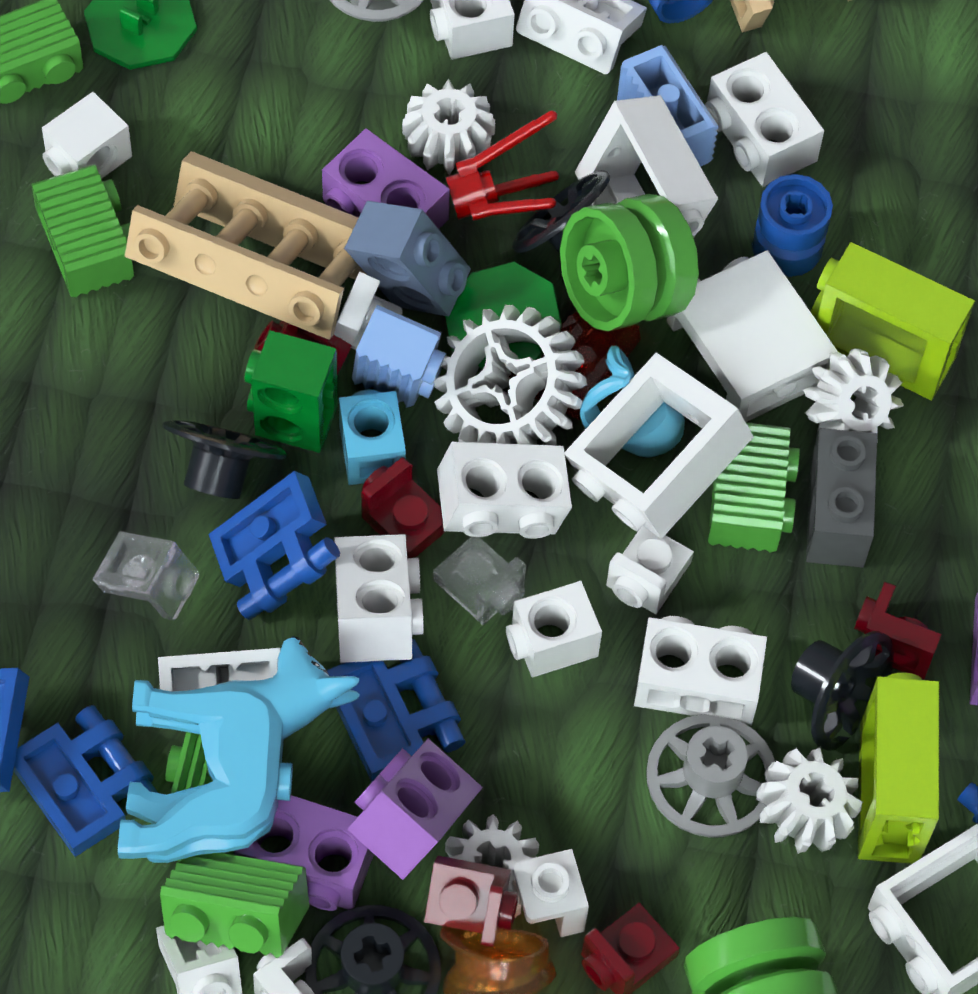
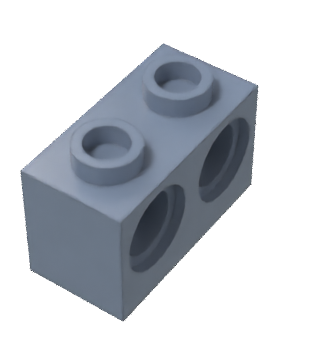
M367 200L344 248L368 276L380 280L378 288L392 304L405 309L448 317L458 296L466 286L467 277L471 270L423 209Z

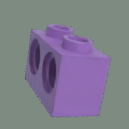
M366 128L322 169L323 201L325 204L358 218L368 200L423 209L438 229L449 219L450 189ZM358 181L368 182L367 184H355Z
M428 738L412 756L402 748L354 803L363 812L347 830L403 880L439 842L483 787Z
M292 795L290 801L278 800V807L270 832L254 841L248 848L234 851L235 855L305 867L309 904L327 911H334L337 909V906L347 910L355 907L374 856L364 844L347 830L356 820L357 816ZM272 836H281L291 842V845L286 850L278 853L267 852L260 847L265 839ZM329 855H339L350 862L345 869L338 872L325 871L318 865L324 857Z

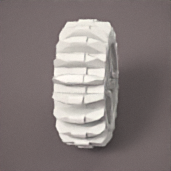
M505 304L500 318L491 309H483L481 326H478L470 319L463 320L464 330L467 335L462 340L455 336L447 337L449 346L455 350L451 357L445 356L441 365L443 369L447 370L446 375L439 376L434 381V387L445 393L434 402L437 410L443 414H449L443 422L445 427L452 433L460 432L459 442L537 445V439L540 438L547 445H556V436L552 432L553 428L557 424L566 430L573 428L572 421L565 416L568 408L580 409L583 402L572 394V391L588 385L586 377L581 373L574 372L585 363L583 355L578 351L571 350L575 344L574 337L567 331L559 332L560 323L553 317L546 316L541 320V313L532 307H527L520 315L519 310L515 306ZM530 342L537 344L541 347L545 357L535 361L531 357L518 359V356L510 350L509 343ZM486 357L483 370L476 375L479 363ZM510 371H512V372H513L514 374H516L517 376H515V377H513V378L510 379V378H509V376L511 375V372H510ZM510 386L508 393L502 390L503 388ZM545 388L541 399L533 408L535 396ZM483 404L490 408L500 405L501 410L509 415L511 422L504 424L483 422L475 407Z

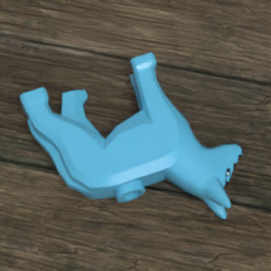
M293 636L283 642L277 659V673L272 678L253 681L232 680L210 687L187 691L156 689L147 680H135L132 711L137 712L136 726L172 729L201 735L208 772L213 781L167 795L150 792L141 782H130L126 802L127 814L151 824L141 825L135 820L121 819L118 839L119 858H147L153 863H169L195 855L245 849L254 841L270 832L277 811L278 800L290 801L293 764L282 763L284 739L309 724L325 710L357 700L360 694L351 689L359 683V678L355 676H329L327 670L310 655L301 640Z

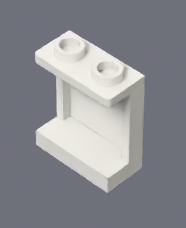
M768 250L752 258H737L730 262L721 272L702 281L698 279L695 295L687 308L676 315L667 317V323L673 331L681 328L685 329L726 390V400L739 409L745 422L805 394L803 390L811 386L817 387L819 379L815 377L812 368L820 366L829 370L830 353L838 352Z

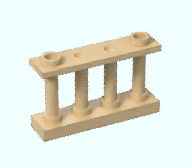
M192 151L181 162L174 207L166 216L139 205L132 210L125 251L126 258L328 340L331 339L335 332L344 288L340 286L348 277L356 280L359 272L366 274L344 249L358 217ZM198 216L224 228L217 236H213L188 224ZM248 236L275 248L266 257L238 245ZM298 256L326 269L319 277H315L290 267V264Z

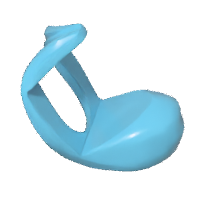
M611 345L605 361L612 376L598 382L587 392L583 399L580 417L585 429L601 413L597 403L608 395L626 387L635 376L627 356L618 346ZM663 402L622 449L642 457H655L670 451L680 442L683 436L684 416Z

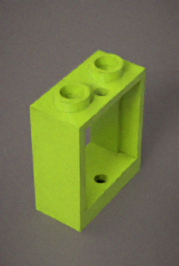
M850 242L840 261L831 257L824 267L816 287L821 292L811 309L812 315L839 353L847 357L851 349L857 348L868 352L870 357L876 355L885 359L890 365L888 373L898 376L902 382L900 386L932 401L956 359L975 300Z
M894 673L887 677H877L860 723L859 800L863 802L861 811L858 814V859L915 863L921 859L939 820V681L922 680L921 677L912 673Z

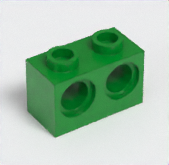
M269 330L262 351L257 349L252 351L245 371V383L251 384L247 411L254 414L255 435L321 453L338 407L337 349Z

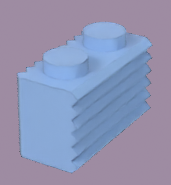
M660 45L624 60L621 65L617 100L661 95L700 167L708 164L713 159V148L716 146L714 142L717 140L715 136L718 134L716 130L719 126L667 47Z
M377 305L356 349L352 374L354 384L363 383L365 390L373 387L374 390L379 392L396 391L398 403L404 401L406 408L414 406L419 395L429 399L434 389V381L440 375L441 365L446 353L437 349L441 333Z

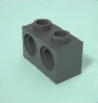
M819 428L810 462L806 562L864 568L874 537L877 433Z

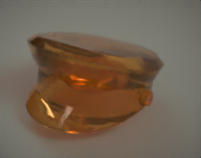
M446 926L440 930L442 940L455 951V964L446 974L443 984L444 994H535L547 987L557 976L553 961L549 958L548 941L537 933L525 930L501 929L494 947L481 945L482 934Z

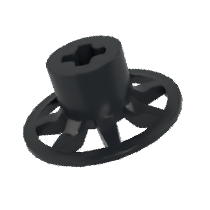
M601 170L586 175L555 195L553 198L557 203L554 208L538 210L520 229L512 244L515 252H526L549 240L560 254L563 229L571 215L584 207L592 206L591 204L610 181L609 173ZM568 197L569 203L563 207L560 203ZM548 213L552 215L549 220L542 219Z
M169 420L163 422L162 425L165 430L187 438L194 444L184 485L193 490L218 497L240 499L251 458L262 457L281 460L287 456V453L277 445L211 425L183 420ZM226 438H227V439H231V440H235V441H234V442H229V441H226Z
M880 631L868 632L856 639L844 652L823 640H818L812 643L799 658L792 674L791 688L794 693L815 704L811 720V734L813 741L821 749L827 751L836 750L850 738L844 736L835 737L841 730L842 725L843 729L851 736L858 729L860 715L854 704L857 699L868 702L873 688L865 685L866 678L881 675L880 677H887L892 674L894 646L888 635ZM877 644H880L882 652L875 656Z
M366 905L352 908L338 914L327 922L316 934L311 944L312 964L305 969L306 984L314 994L338 991L348 986L355 991L354 994H397L395 988L400 982L407 985H427L424 994H437L441 982V962L435 942L420 922L399 909L381 905ZM364 919V924L353 929L346 936L344 942L332 937L344 925ZM375 919L394 921L406 927L409 931L399 937L391 928L375 923ZM417 939L423 945L428 955L430 973L404 964V954ZM326 947L341 960L342 969L333 975L317 981V962L322 949Z

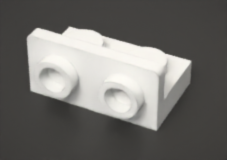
M524 0L516 31L594 70L608 74L614 68L621 44L642 26L647 7L632 0Z

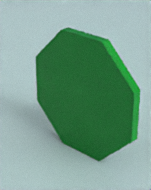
M92 0L84 10V17L93 51L129 70L175 61L197 32L189 0Z
M516 262L472 272L468 276L466 286L458 296L449 317L445 316L449 337L455 336L462 340L467 335L464 330L463 320L470 319L478 326H481L483 309H491L500 318L505 304L515 306L519 310L520 315L527 307L535 308L541 313V320L546 316H551L560 323L561 329L562 322L555 287L552 282ZM509 343L510 350L518 356V359L531 357L535 361L544 354L541 347L534 343ZM486 357L479 363L478 369L483 370Z

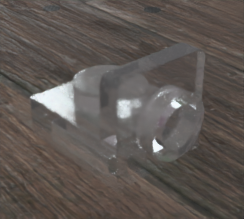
M119 531L93 577V581L104 593L149 601L162 618L176 620L199 578V572L174 541Z
M470 537L434 569L433 580L476 620L484 625L497 612L501 615L510 612L514 607V601L522 599L525 594L526 564L518 557H515L508 563L480 537Z

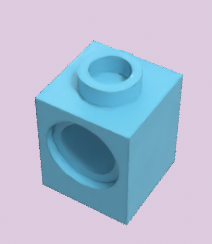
M363 390L354 393L352 396L339 397V426L348 485L364 484L376 469L382 466L389 468L400 458L404 457L406 459L396 391L379 392L377 390ZM375 429L383 434L377 437H366L360 433L364 430Z

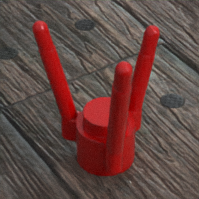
M548 111L539 118L532 120L476 156L456 162L458 174L445 178L450 189L458 220L472 216L473 221L491 215L552 209L556 206L557 202L554 198L498 202V196L556 181L559 179L557 171L535 174L496 185L493 183L490 170L478 172V168L557 119L555 111Z

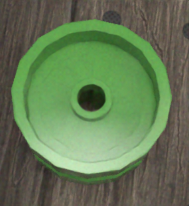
M645 194L626 198L617 204L607 202L584 207L571 215L563 229L560 247L562 277L568 296L579 315L593 328L613 331L632 326L643 320L654 321L670 317L684 311L694 297L699 276L697 248L689 224L678 207L664 196Z
M795 916L773 918L740 926L698 945L686 956L684 962V969L692 994H839L834 977L828 972L817 970L823 963L826 952L818 927L810 918Z

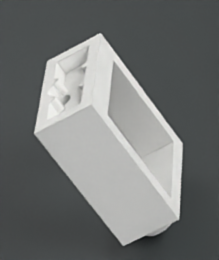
M661 95L614 101L575 171L578 180L601 170L607 171L610 175L608 185L592 203V206L607 202L617 204L626 198L645 195L634 175L642 162L659 195L664 196L678 207L689 224L694 238L703 227L704 221L717 202L718 197Z
M655 353L630 380L628 385L618 393L564 452V455L576 471L572 481L585 495L595 502H598L602 497L606 498L614 504L612 506L613 512L631 529L638 531L644 526L662 539L754 436L736 406L658 353ZM664 402L701 427L702 430L654 483L642 493L607 468L606 465Z
M978 824L877 885L867 907L870 910L869 919L873 929L886 944L894 943L907 961L905 967L910 980L922 994H963L978 984V957L951 974L901 905L975 859L978 863Z

